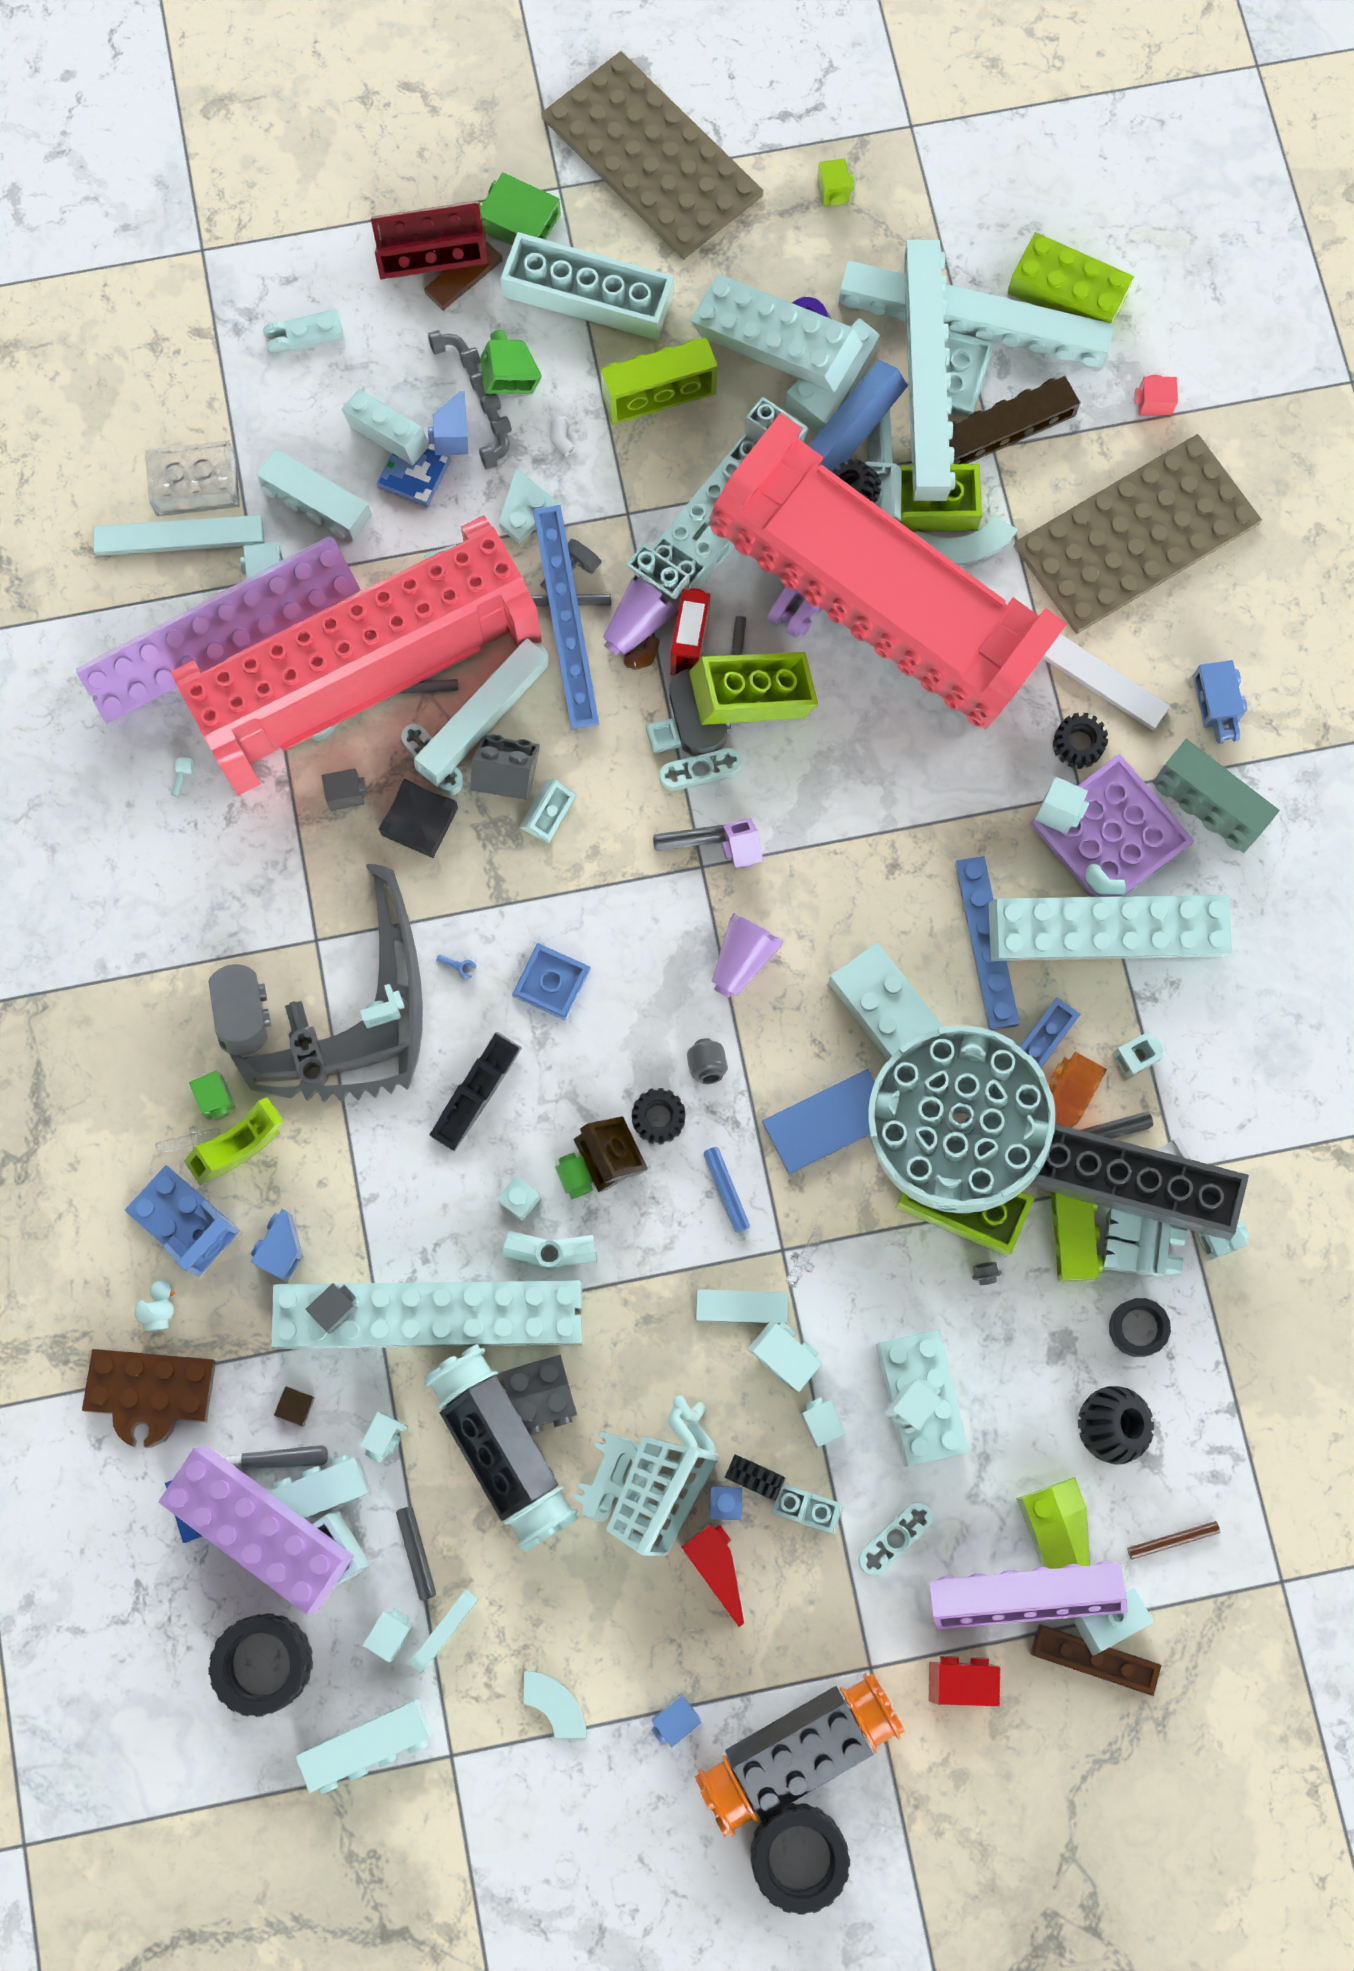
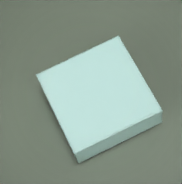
M673 718L646 725L653 754L681 747Z

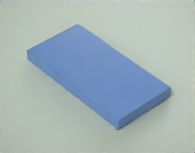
M869 1069L762 1120L789 1175L870 1135L869 1102L875 1080Z

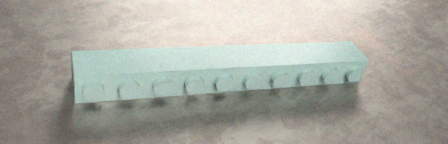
M907 240L904 253L913 501H947L950 490L955 488V472H950V465H953L954 447H949V439L952 440L953 423L948 422V415H951L952 398L947 397V390H950L951 374L946 372V365H949L950 350L945 348L944 342L948 340L949 327L948 324H944L943 317L947 316V299L942 297V293L946 292V276L941 274V269L945 267V252H940V240Z
M848 260L840 288L838 304L845 305L851 309L859 308L871 311L876 315L896 317L906 322L904 274ZM946 284V292L942 293V297L947 299V316L943 317L944 324H948L950 331L975 336L986 341L1000 342L1008 347L1029 349L1037 354L1045 353L1057 356L1062 360L1070 359L1082 362L1087 366L1103 367L1115 324Z

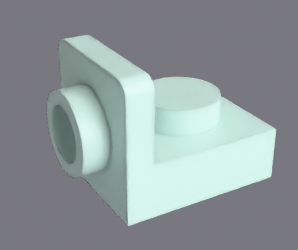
M390 984L384 985L388 1002L375 1001L369 1003L366 1009L360 1010L367 1029L401 1018L399 1009L404 1007L399 990L393 992Z

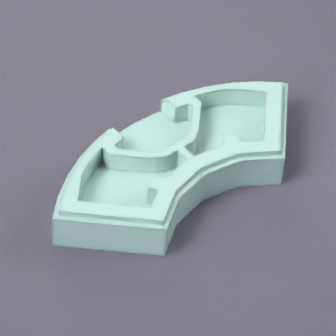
M525 1670L523 1705L536 1707L546 1714L553 1726L554 1738L586 1739L587 1731L584 1715L579 1703L562 1683L549 1675Z

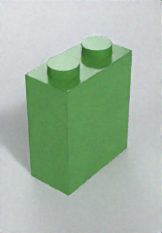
M503 172L497 181L492 182L486 200L480 203L486 234L512 246L517 232L546 240L561 215L560 198Z

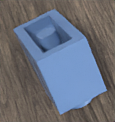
M465 391L458 392L433 414V427H428L429 444H434L435 455L468 454Z

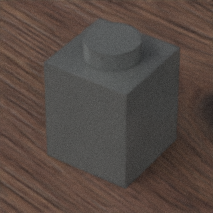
M356 768L321 775L325 799L330 811L364 805L363 795L368 794L364 777H359Z
M332 1283L305 1310L326 1332L331 1334L358 1309L353 1303L357 1297L346 1285L340 1288Z

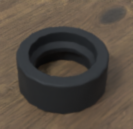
M1134 1298L1120 1304L1113 1311L1109 1321V1334L1114 1345L1121 1352L1132 1357H1146L1159 1352L1167 1344L1171 1333L1170 1319L1166 1311L1157 1302L1147 1298ZM1144 1310L1155 1318L1157 1334L1151 1343L1145 1346H1137L1125 1338L1122 1332V1322L1130 1311Z

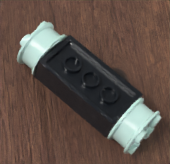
M477 1344L464 1351L461 1357L456 1359L455 1356H452L439 1364L440 1368L425 1376L426 1382L424 1384L426 1387L431 1386L438 1397L440 1404L437 1407L439 1410L443 1409L439 1412L501 1522L504 1521L505 1525H511L520 1541L517 1547H522L523 1551L526 1552L578 1519L576 1515L578 1510H571L562 1494L563 1485L553 1490L559 1486L553 1471L548 1467L538 1449L537 1443L531 1438L520 1414L516 1412L507 1396L505 1388L497 1379L498 1372H492L482 1356L485 1353L484 1348L480 1349Z

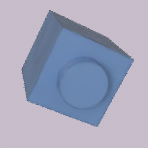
M710 1487L709 1519L741 1520L742 1488Z
M681 1693L652 1718L655 1726L651 1731L662 1745L668 1742L672 1748L700 1725L702 1720Z

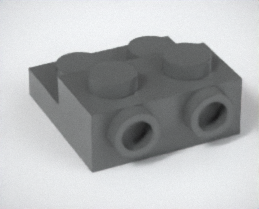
M561 1355L501 1372L508 1398L516 1412L520 1414L523 1424L530 1435L543 1431L541 1425L551 1422L554 1423L555 1427L571 1423V1416L577 1415Z

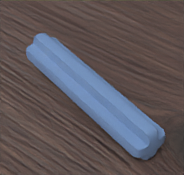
M718 1147L707 1149L704 1151V1157L733 1229L736 1233L743 1232L749 1229L750 1224Z

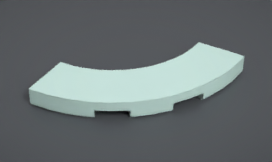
M993 516L981 529L962 537L940 538L919 530L915 534L958 566L963 565L965 567L973 565L989 556L992 557L1001 551L1014 538L1018 529Z

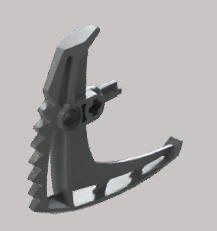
M376 864L366 865L368 872L374 877L379 923V975L375 1001H383L384 1003L389 1001L384 985L388 984L391 985L393 992L399 990L401 997L409 1001V1040L399 1044V1019L368 1029L362 1020L338 1035L318 1040L314 1027H309L302 1001H293L289 1005H285L292 1030L288 1034L291 1049L250 1057L230 1054L237 1069L251 1090L288 1099L293 1098L302 1091L306 1101L310 1100L316 1093H319L323 1102H326L332 1094H335L339 1101L342 1102L348 1093H351L356 1100H360L364 1091L369 1092L376 1098L381 1087L390 1094H393L398 1084L406 1090L409 1089L418 1063L422 1040L423 998L417 951L394 870ZM384 885L389 887L398 916L399 927H394L391 924ZM395 940L404 944L408 986L397 983ZM308 1040L310 1043L308 1044L309 1049L303 1051L300 1047L303 1046L301 1042ZM399 1056V1075L372 1082L324 1086L329 1075L362 1068ZM319 1067L320 1074L314 1079L306 1078L309 1068ZM301 1079L298 1086L275 1087L257 1085L258 1082Z

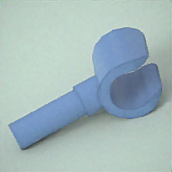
M440 954L436 961L459 971L460 977L466 980L471 979L472 976L465 974L462 968L468 965L476 969V964L471 960H465L461 963Z

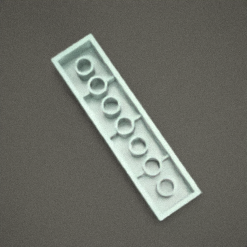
M1229 895L997 898L989 902L991 961L1222 957L1232 954Z

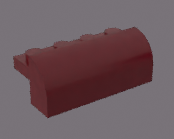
M479 200L371 217L376 243L374 253L380 280L488 263L487 237Z

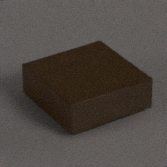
M285 1386L274 1416L304 1426L315 1397Z

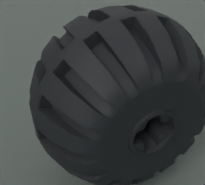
M1120 1386L1101 1388L1092 1393L1080 1409L1078 1416L1081 1419L1078 1420V1428L1081 1429V1433H1079L1081 1441L1086 1449L1101 1461L1118 1465L1136 1460L1148 1449L1154 1436L1152 1433L1154 1422L1151 1421V1417H1153L1151 1409L1147 1407L1148 1404L1141 1396L1128 1388Z

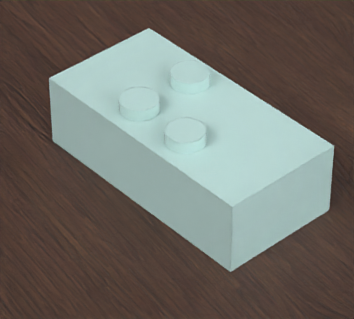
M878 942L830 975L828 985L887 1062L909 1040L920 1034L922 1036L943 1027Z

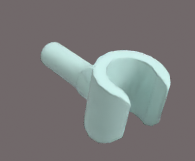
M180 757L176 760L175 768L177 774L171 793L173 796L178 797L184 773L194 774L195 761L191 757Z

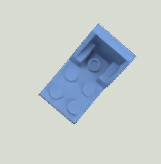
M167 1165L161 1169L125 1209L133 1219L164 1245L163 1248L185 1271L198 1277L240 1232L228 1218Z

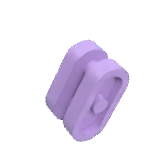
M785 587L770 610L767 621L775 626H778L782 620L787 622L786 632L797 638L800 634L804 636L812 624L810 618L815 612L819 614L822 609L810 605L804 599V595L797 590ZM797 598H799L803 602L794 614L789 610Z

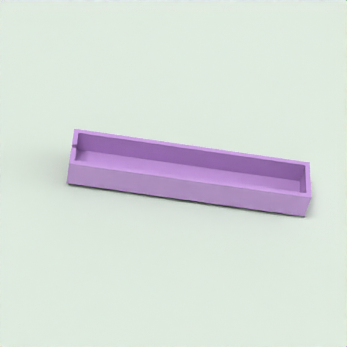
M328 536L77 667L76 673L88 694L92 696L93 702L104 721L108 724L176 688L177 684L170 671L195 660L200 671L204 672L224 662L227 658L359 592L361 589L334 538Z

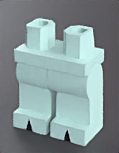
M1110 1209L1107 1212L1104 1239L1107 1240L1103 1242L1101 1255L1103 1270L1162 1277L1166 1274H1180L1183 1268V1257L1168 1255L1169 1244L1184 1246L1187 1229Z

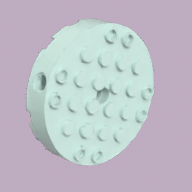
M974 1026L941 1027L922 1036L920 1034L906 1042L882 1067L873 1085L869 1102L871 1142L877 1160L885 1174L910 1198L925 1206L945 1212H980L1002 1205L1020 1194L1035 1179L1043 1167L1050 1150L1055 1128L1053 1095L1045 1079V1074L1030 1054L1028 1055L1017 1046L1013 1040L992 1030ZM957 1113H964L970 1119L966 1123L958 1124L954 1121L953 1116Z

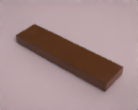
M1039 1623L1030 1652L1032 1656L1154 1696L1162 1666L1161 1664L1110 1647L1092 1656L1083 1638Z

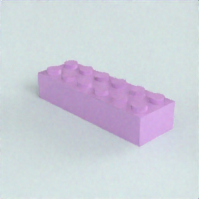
M208 1446L192 1449L158 1501L162 1506L306 1615L320 1610L354 1558L353 1554Z

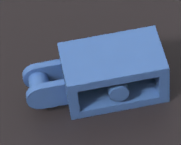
M1233 660L1200 664L1193 674L1204 728L1213 727L1218 744H1222L1225 740L1232 739L1233 742L1239 741L1240 729L1238 722L1247 710L1246 699L1244 696H1241L1239 689L1241 683L1239 670L1235 669ZM1223 725H1229V728L1223 729Z

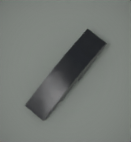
M496 1032L481 1057L476 1059L463 1083L458 1085L429 1136L455 1151L497 1090L522 1047Z

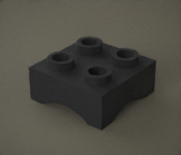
M404 778L389 812L379 827L381 836L434 858L458 810L457 802L451 798L426 790Z

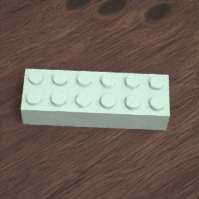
M517 232L500 278L502 295L505 298L657 341L674 296V276L519 232Z
M720 274L716 276L690 320L702 338L707 337L711 342L831 392L836 391L863 345L853 327Z

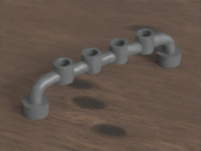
M439 330L428 333V341L434 355L446 352V345H453L457 348L461 363L468 372L472 388L477 392L482 410L487 415L492 432L499 441V446L494 450L491 445L479 448L482 464L486 470L497 467V460L503 458L509 451L510 441L507 433L512 432L507 416L499 417L497 410L501 409V403L498 395L485 394L482 371L479 372L476 366L481 363L476 347L469 349L465 341L454 334H441Z

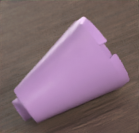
M634 575L603 636L607 641L604 646L616 656L619 653L626 655L675 617L678 609L670 601L665 603L666 600L662 597L663 594L643 578Z
M733 913L728 923L711 981L716 984L714 990L728 998L732 993L737 996L782 947L784 941L779 937L776 938L771 935L770 932Z

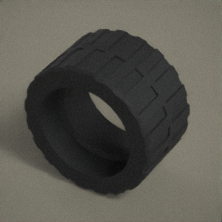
M266 1613L241 1619L236 1624L225 1629L221 1637H218L214 1644L215 1647L209 1658L210 1667H208L211 1679L210 1684L216 1692L219 1701L223 1702L229 1710L236 1711L243 1716L261 1717L279 1711L299 1697L304 1691L305 1685L308 1684L310 1672L313 1669L312 1647L309 1645L306 1634L299 1628L300 1626L288 1620L285 1616ZM257 1633H267L277 1637L286 1647L290 1659L289 1675L282 1687L272 1694L262 1696L253 1695L246 1691L239 1684L233 1668L234 1655L239 1644L247 1637Z
M791 1803L761 1820V1824L754 1832L753 1842H751L750 1859L755 1881L763 1896H766L772 1905L781 1908L784 1912L797 1913L798 1915H806V1913L812 1912L814 1914L834 1903L833 1901L837 1896H840L845 1883L848 1881L850 1857L844 1836L830 1815H826L822 1809L809 1806L806 1803ZM794 1826H806L817 1831L827 1842L830 1851V1864L826 1875L817 1884L806 1889H791L781 1884L773 1875L769 1864V1853L773 1841L781 1832Z

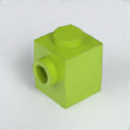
M846 158L819 162L817 180L823 206H839L849 202L850 193L855 189L853 173L849 174Z

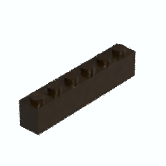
M1066 376L1058 379L1051 378L1038 388L1033 390L1026 389L1013 399L1008 401L1004 399L997 402L988 410L983 412L978 410L963 421H953L952 440L949 439V447H954L953 464H969L1075 417L1081 402Z

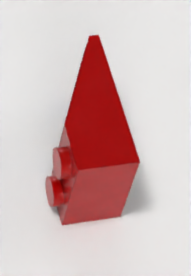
M710 1523L681 1545V1548L735 1623L740 1627L744 1624L733 1557L727 1545L732 1540L721 1525L714 1528Z

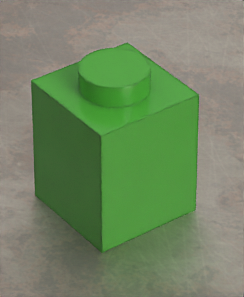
M217 1070L189 1082L201 1114L208 1120L211 1118L213 1120L222 1119L230 1114L229 1110L236 1108L226 1082Z

